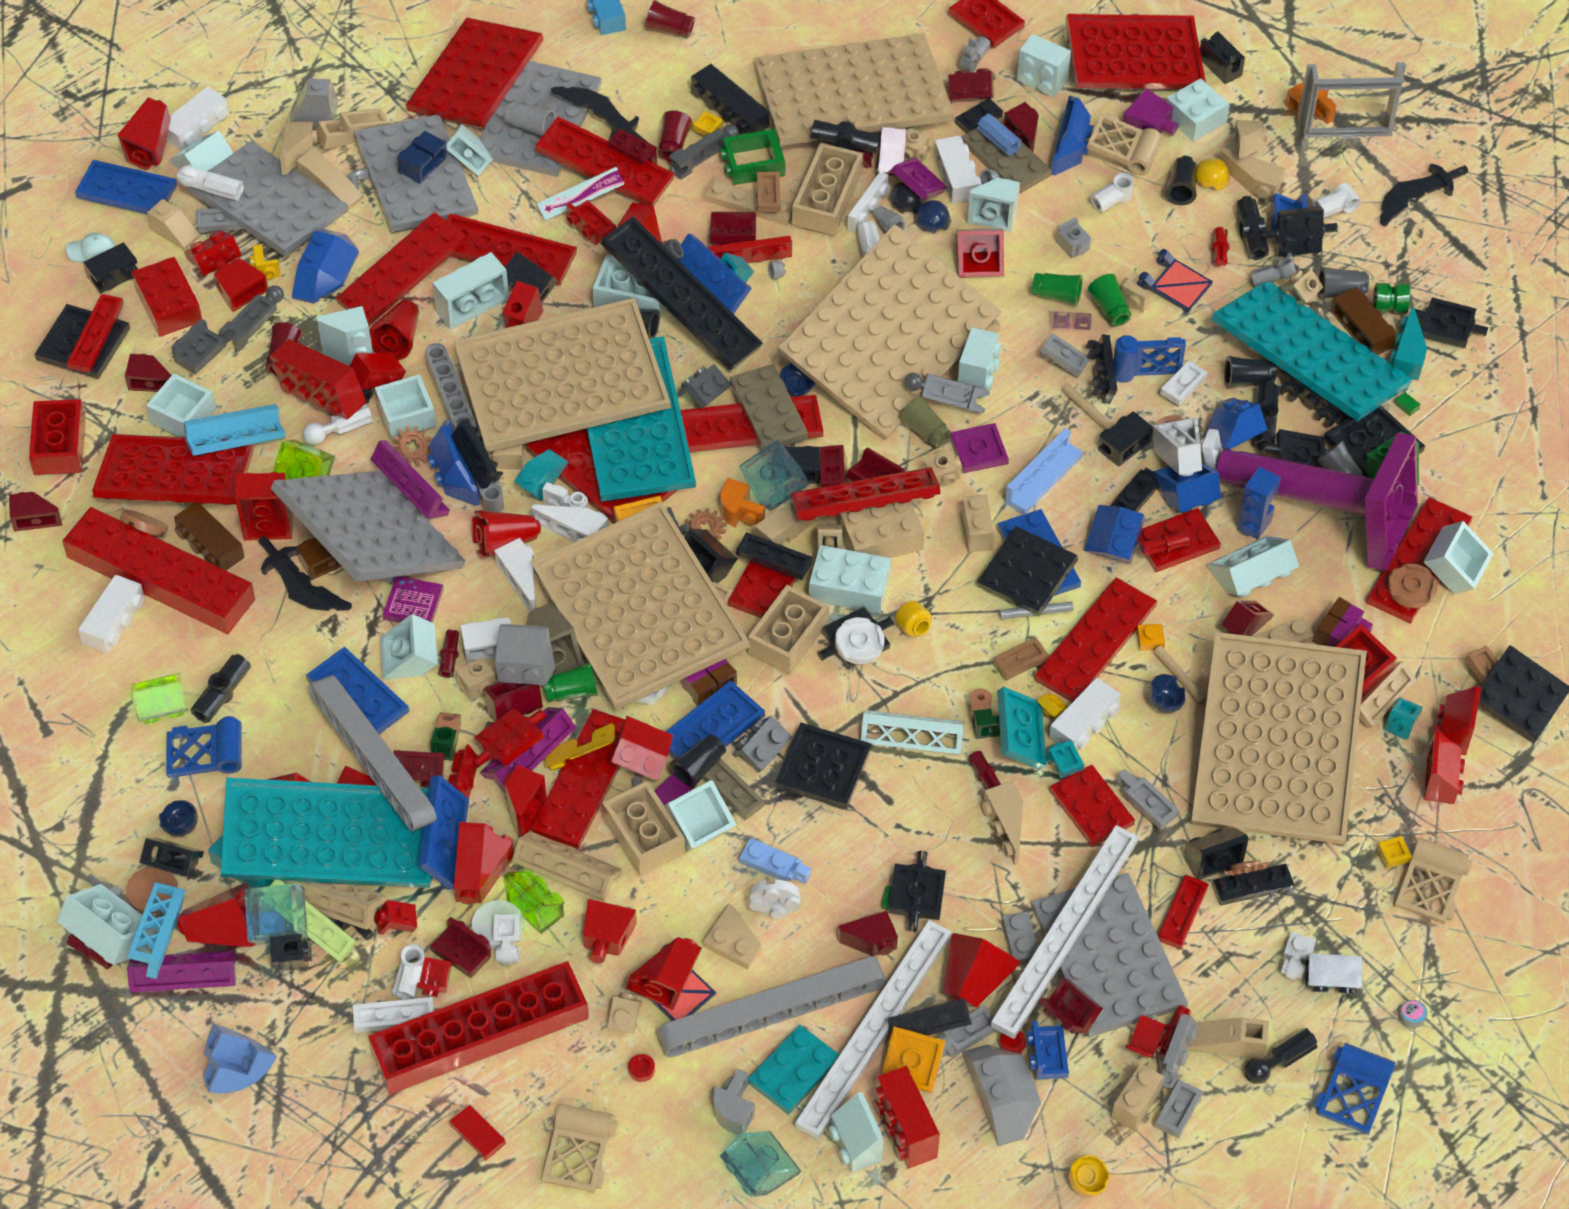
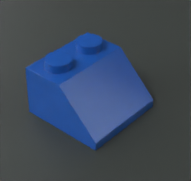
M1236 398L1224 400L1222 402L1223 405L1215 408L1204 438L1209 429L1218 430L1222 448L1229 450L1266 431L1267 427L1260 405Z
M1202 463V471L1194 472L1190 476L1179 475L1170 466L1154 471V477L1167 504L1179 512L1190 511L1193 507L1199 505H1210L1213 501L1221 499L1219 472Z
M1098 505L1084 551L1131 565L1145 521L1144 514L1122 507Z

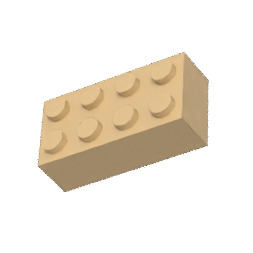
M820 143L793 203L792 225L835 236L863 172V153Z

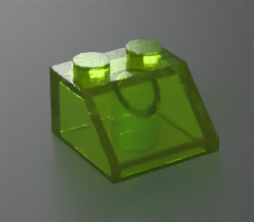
M295 439L282 441L273 472L285 473L286 479L329 476L335 455Z
M180 673L131 684V693L138 722L144 721L145 724L158 721L161 716L169 715V718H175L184 715L183 711H188Z
M530 870L507 872L504 875L507 902L514 904L520 910L523 918L540 934L544 933L565 916L564 900L557 892L552 893L547 888V884L539 875L535 876Z

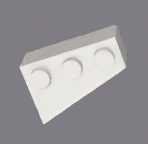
M1197 417L1153 425L1154 452L1182 476H1190L1194 472L1202 471Z

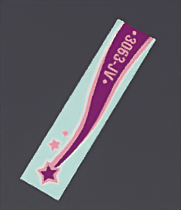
M617 167L545 199L537 203L546 221L565 212L567 204L571 203L576 207L587 200L589 201L624 185V182Z

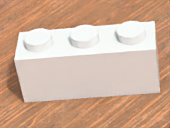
M207 86L170 115L171 121L166 141L180 151L194 143L218 122L226 118L229 114L227 99Z
M961 135L935 140L934 157L944 184L947 186L951 203L969 201L970 190L980 186L981 180L979 176L975 175L974 161L969 159L968 145L963 143Z
M115 574L78 629L82 644L108 654L112 646L118 643L125 627L131 624L137 609H140L144 604L145 596L141 584Z
M1096 678L1051 724L1049 739L1054 743H1065L1072 740L1076 750L1079 748L1081 750L1084 749L1090 737L1103 729L1105 721L1109 717L1113 718L1121 708L1119 704L1121 694L1099 678Z

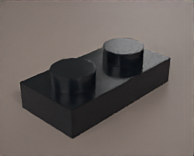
M986 99L955 117V124L963 132L968 133L977 128L980 119L987 114L1000 119L1003 117V110L991 99Z

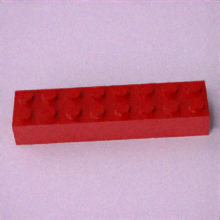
M91 506L62 540L67 558L110 579H113L116 574L141 584L144 595L229 635L256 600L251 582L148 533L137 530L135 527L125 524Z
M569 961L371 1034L368 1036L372 1055L390 1095L589 1019L588 1003Z

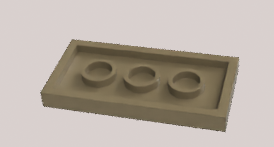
M977 128L961 136L963 143L968 145L969 151L988 169L995 170L1002 179L1020 182L1019 194L1051 176L1052 170L1022 141L1017 152L1010 156L997 147Z
M774 364L730 377V384L763 452L772 450V447L786 446L808 439V432Z

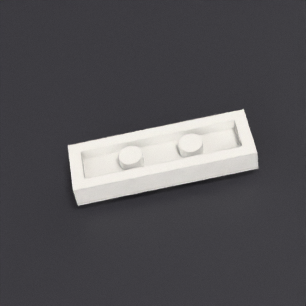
M880 171L848 214V231L856 233L858 231L857 226L862 222H867L869 214L878 207L880 199L886 197L890 189L888 174Z
M433 997L353 1005L355 1033L382 1031L433 1012Z

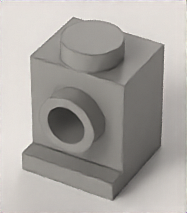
M1076 217L1057 226L1056 243L1071 259L1078 255H1083L1090 250L1091 237L1078 224Z

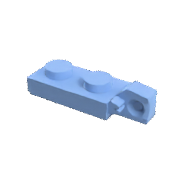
M750 838L739 857L741 864L778 880L792 881L796 879L806 884L811 876V868L802 864V861L797 857Z

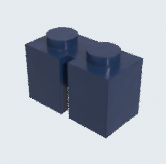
M424 131L419 137L413 139L411 145L399 153L397 157L398 172L420 184L447 158V142Z

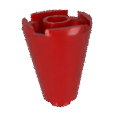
M410 300L400 301L370 327V339L374 352L393 353L397 360L404 359L410 354L419 317V308L414 302Z
M477 510L474 511L477 516L472 517L471 520L473 543H478L480 550H476L479 558H488L495 555L494 550L518 538L524 544L536 540L538 534L541 533L539 520H536L531 515Z

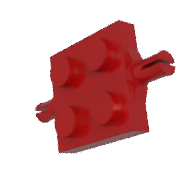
M512 708L474 737L476 743L484 751L472 759L473 763L479 768L489 759H492L506 767L544 738L542 731L535 725L546 718L545 713L539 709L530 717H526Z

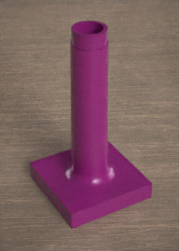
M1397 432L1375 478L1243 451L1223 450L1217 464L1219 480L1222 483L1245 489V485L1260 466L1281 477L1279 489L1275 496L1366 516L1368 567L1387 571L1418 507L1416 436Z

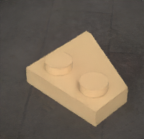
M728 904L703 941V947L747 970L761 952L760 942L730 904Z

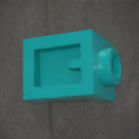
M1399 698L1391 710L1385 731L1403 739H1408L1414 724L1421 715L1423 707Z
M1072 740L1065 743H1055L1048 749L1046 760L1048 764L1053 763L1060 778L1084 770L1085 765Z

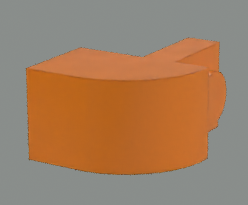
M1304 82L1290 88L1287 92L1285 106L1297 117ZM1319 90L1314 113L1326 124L1334 121L1337 105H1335L1332 99L1328 98L1329 90Z
M727 478L720 495L721 515L724 516V520L736 528L739 521L748 525H757L765 519V506L749 501L750 484Z

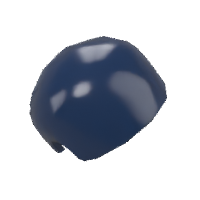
M937 200L923 203L915 213L917 226L934 234L939 229L947 230L951 224L948 208Z
M792 363L784 366L779 375L789 396L793 397L806 395L816 384Z
M1157 675L1149 686L1148 699L1155 709L1162 713L1170 714L1180 710L1185 704V688H1181L1177 684V678L1173 675Z
M175 800L166 805L162 813L159 814V826L165 833L173 837H183L196 828L198 822L197 809L188 801Z

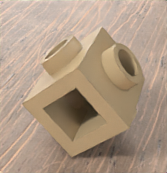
M909 128L906 132L904 161L917 158L922 163L930 152L929 136Z
M1299 269L1289 276L1290 280L1281 287L1284 294L1293 296L1297 300L1296 302L1302 305L1314 301L1318 297L1317 293L1323 288V285L1312 269L1304 271Z
M951 448L947 450L939 449L932 455L924 457L927 468L932 467L939 485H949L960 478L958 470L963 468L959 456H954Z
M482 656L467 662L463 667L456 670L458 685L470 701L485 695L483 688L496 684L495 677L497 672L491 663L487 664Z

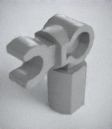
M978 37L976 40L969 38L968 46H963L959 68L968 72H974L978 62L981 61L990 49V41L985 37Z
M1288 253L1287 257L1279 259V256L1276 257V266L1272 264L1252 270L1251 275L1255 287L1261 283L1277 281L1278 277L1288 279L1296 271L1292 254Z

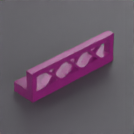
M380 440L370 460L426 518L448 516L450 509L442 502L443 498L387 440Z
M547 707L543 711L546 718L535 725L543 733L544 738L506 767L492 760L480 772L484 778L495 779L502 791L506 793L504 781L509 772L512 773L517 765L533 770L576 728L563 708Z
M236 950L167 954L163 959L157 979L146 976L148 963L130 959L127 966L129 992L235 986Z

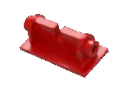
M466 744L465 750L460 749L454 755L451 771L458 774H450L448 782L469 799L478 768L472 759L478 755L469 744Z

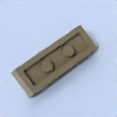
M722 759L702 778L706 783L713 780L721 797L745 821L765 806L764 800Z

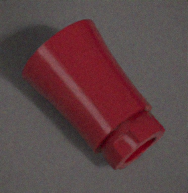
M654 0L648 12L646 29L689 37L693 31L695 17Z
M671 110L665 112L662 116V131L658 145V155L668 162H674L669 158L670 154L680 148L683 149L687 134L693 124L691 117L686 113Z
M285 322L275 323L272 326L265 367L269 373L278 376L273 370V363L269 355L288 339L300 343L303 338L301 329Z

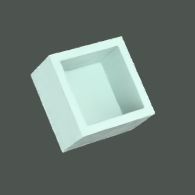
M1032 34L1019 50L1017 81L1042 93L1056 97L1068 82L1071 50Z
M1201 78L1167 97V103L1173 107L1172 121L1178 123V129L1193 142L1227 123L1230 104Z
M971 328L959 362L958 382L989 390L992 389L994 383V376L992 375L994 372H998L1000 365L999 355L1002 344L998 343V333Z
M173 374L146 405L150 423L178 437H185L183 421L209 417L216 410L212 391L176 374Z
M420 374L375 387L377 406L391 440H393L394 435L400 437L399 429L405 433L406 426H409L410 431H413L414 427L417 426V432L436 427L434 407Z
M1464 521L1442 527L1424 563L1453 594L1475 589L1494 553Z
M713 780L664 806L685 837L686 852L736 826Z

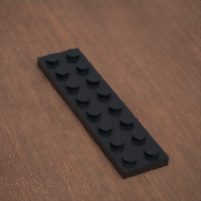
M631 217L602 239L600 244L730 371L761 348L763 342L636 218Z

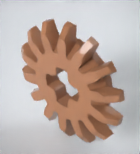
M406 426L405 433L401 429L398 430L400 438L395 435L393 436V439L398 444H391V446L398 449L397 452L404 459H408L407 462L410 465L413 460L418 467L420 466L419 459L424 463L428 462L424 456L430 455L427 442L432 440L431 436L427 438L423 436L426 433L425 430L418 433L417 426L414 427L413 431H410L409 426ZM411 441H414L415 446L419 447L414 452H410V448L406 447V444H410Z
M706 508L705 512L697 509L698 514H689L692 520L685 519L684 522L690 525L691 529H701L700 524L705 525L709 523L711 529L706 530L718 540L722 539V536L719 534L726 533V529L722 528L727 526V522H721L724 516L717 517L718 511L716 510L710 513V508Z
M1261 860L1242 862L1231 865V869L1224 870L1223 872L1228 876L1249 873L1267 868L1269 862L1261 863Z

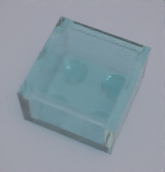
M292 883L244 889L248 942L256 945L269 944L270 936L302 934L304 939H308L304 886Z

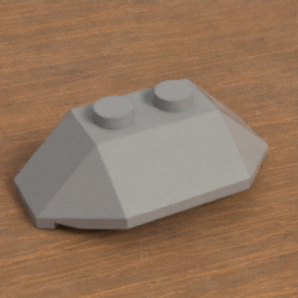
M991 1045L963 1051V1057L998 1147L1023 1140L1041 1104L1023 1055Z

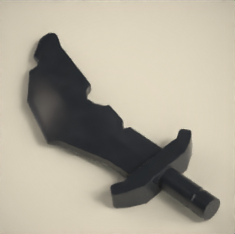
M564 86L551 88V93L559 95L580 107H589L594 115L605 119V122L615 129V131H611L610 139L619 129H622L646 141L636 132L639 117L635 116L631 121H627L611 103L609 97L587 88H566Z
M1431 163L1428 171L1433 175L1398 182L1385 195L1381 207L1384 211L1380 215L1381 225L1386 227L1390 221L1408 208L1409 201L1419 200L1426 193L1444 188L1447 191V195L1452 196L1454 190L1453 179L1467 174V166L1463 165L1446 173L1441 166Z
M266 536L259 539L258 543L269 554V557L262 564L261 572L266 575L268 571L274 568L283 580L289 599L315 610L329 611L330 609H335L336 611H346L352 608V603L343 600L323 586H313L310 582L311 578L305 573L299 572V568L291 560L293 556H298L296 546L284 547L278 551Z

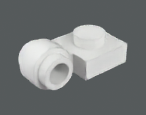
M548 482L542 488L544 504L588 508L587 497L581 492H575L569 496L568 490L560 485H553Z
M494 914L493 941H502V945L496 948V961L501 962L502 965H514L515 962L520 960L519 946H515L513 941L522 940V915Z
M1293 932L1290 933L1283 956L1285 961L1281 974L1286 975L1285 978L1296 980V978L1302 979L1306 966V955L1313 953L1316 939Z

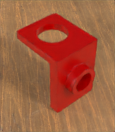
M1140 1015L1130 1044H1127L1125 1048L1146 1057L1154 1058L1166 1024Z

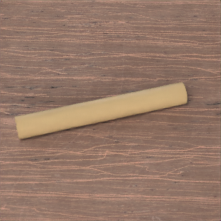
M1069 384L1063 388L1062 391L1104 429H1110L1114 426Z
M1158 646L1154 653L1197 702L1203 704L1207 700L1205 694L1162 646Z

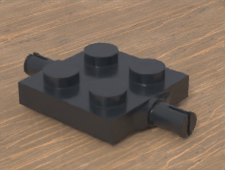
M1321 206L1277 211V222L1274 229L1261 230V239H1275L1277 256H1287L1288 253L1292 255L1322 252L1324 234L1338 232V225L1336 222L1324 224V209Z
M1432 297L1425 311L1415 309L1417 318L1422 320L1424 338L1466 348L1468 338L1472 333L1485 337L1487 335L1489 327L1475 324L1477 308Z
M1279 429L1276 434L1277 444L1267 442L1263 444L1262 451L1274 453L1278 459L1317 467L1322 466L1316 460L1327 451L1324 437Z
M864 606L824 626L822 633L828 640L829 646L817 652L820 660L823 661L835 655L843 662L847 669L857 665L843 659L835 647V635L842 626V623L855 617L867 618L875 625L877 624L881 627L883 632V630L894 626L893 619L888 616L877 622ZM885 635L882 652L890 648V643Z
M921 850L917 852L916 864L903 865L895 863L888 913L909 917L907 930L910 932L912 923H914L913 932L918 931L919 918L940 920L946 870L933 869L927 866L928 853L923 851V859L921 860Z

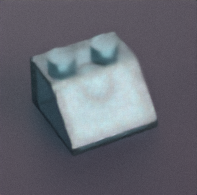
M778 439L739 465L758 503L770 511L790 499L791 492L801 491L810 485L800 465Z
M771 1131L738 1134L720 1155L726 1164L727 1170L738 1179L743 1191L750 1195V1197L766 1196L801 1173L800 1168Z

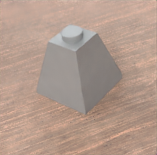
M330 79L307 80L291 112L290 122L313 121L314 130H316L319 121L335 120L338 97Z

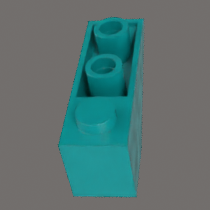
M1411 308L1409 316L1403 317L1400 329L1404 331L1403 334L1398 333L1395 343L1398 350L1392 351L1389 363L1393 364V368L1402 370L1410 378L1419 381L1427 353V346L1414 308Z

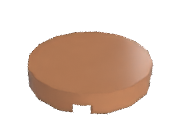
M122 510L120 519L123 523L128 524L131 521L133 522V527L137 530L156 536L166 535L168 526L158 519L133 510Z
M1405 564L1392 571L1388 580V592L1391 598L1398 604L1407 608H1420L1433 601L1437 593V580L1427 568L1418 564Z
M155 867L143 868L136 872L129 879L126 886V897L130 906L140 914H143L155 882L178 888L177 880L171 872ZM157 893L161 901L172 898L170 895ZM161 910L151 912V914L157 915L156 913L161 912Z

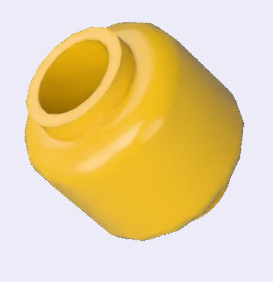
M908 601L899 607L895 621L907 635L917 637L924 635L930 629L932 616L918 601Z

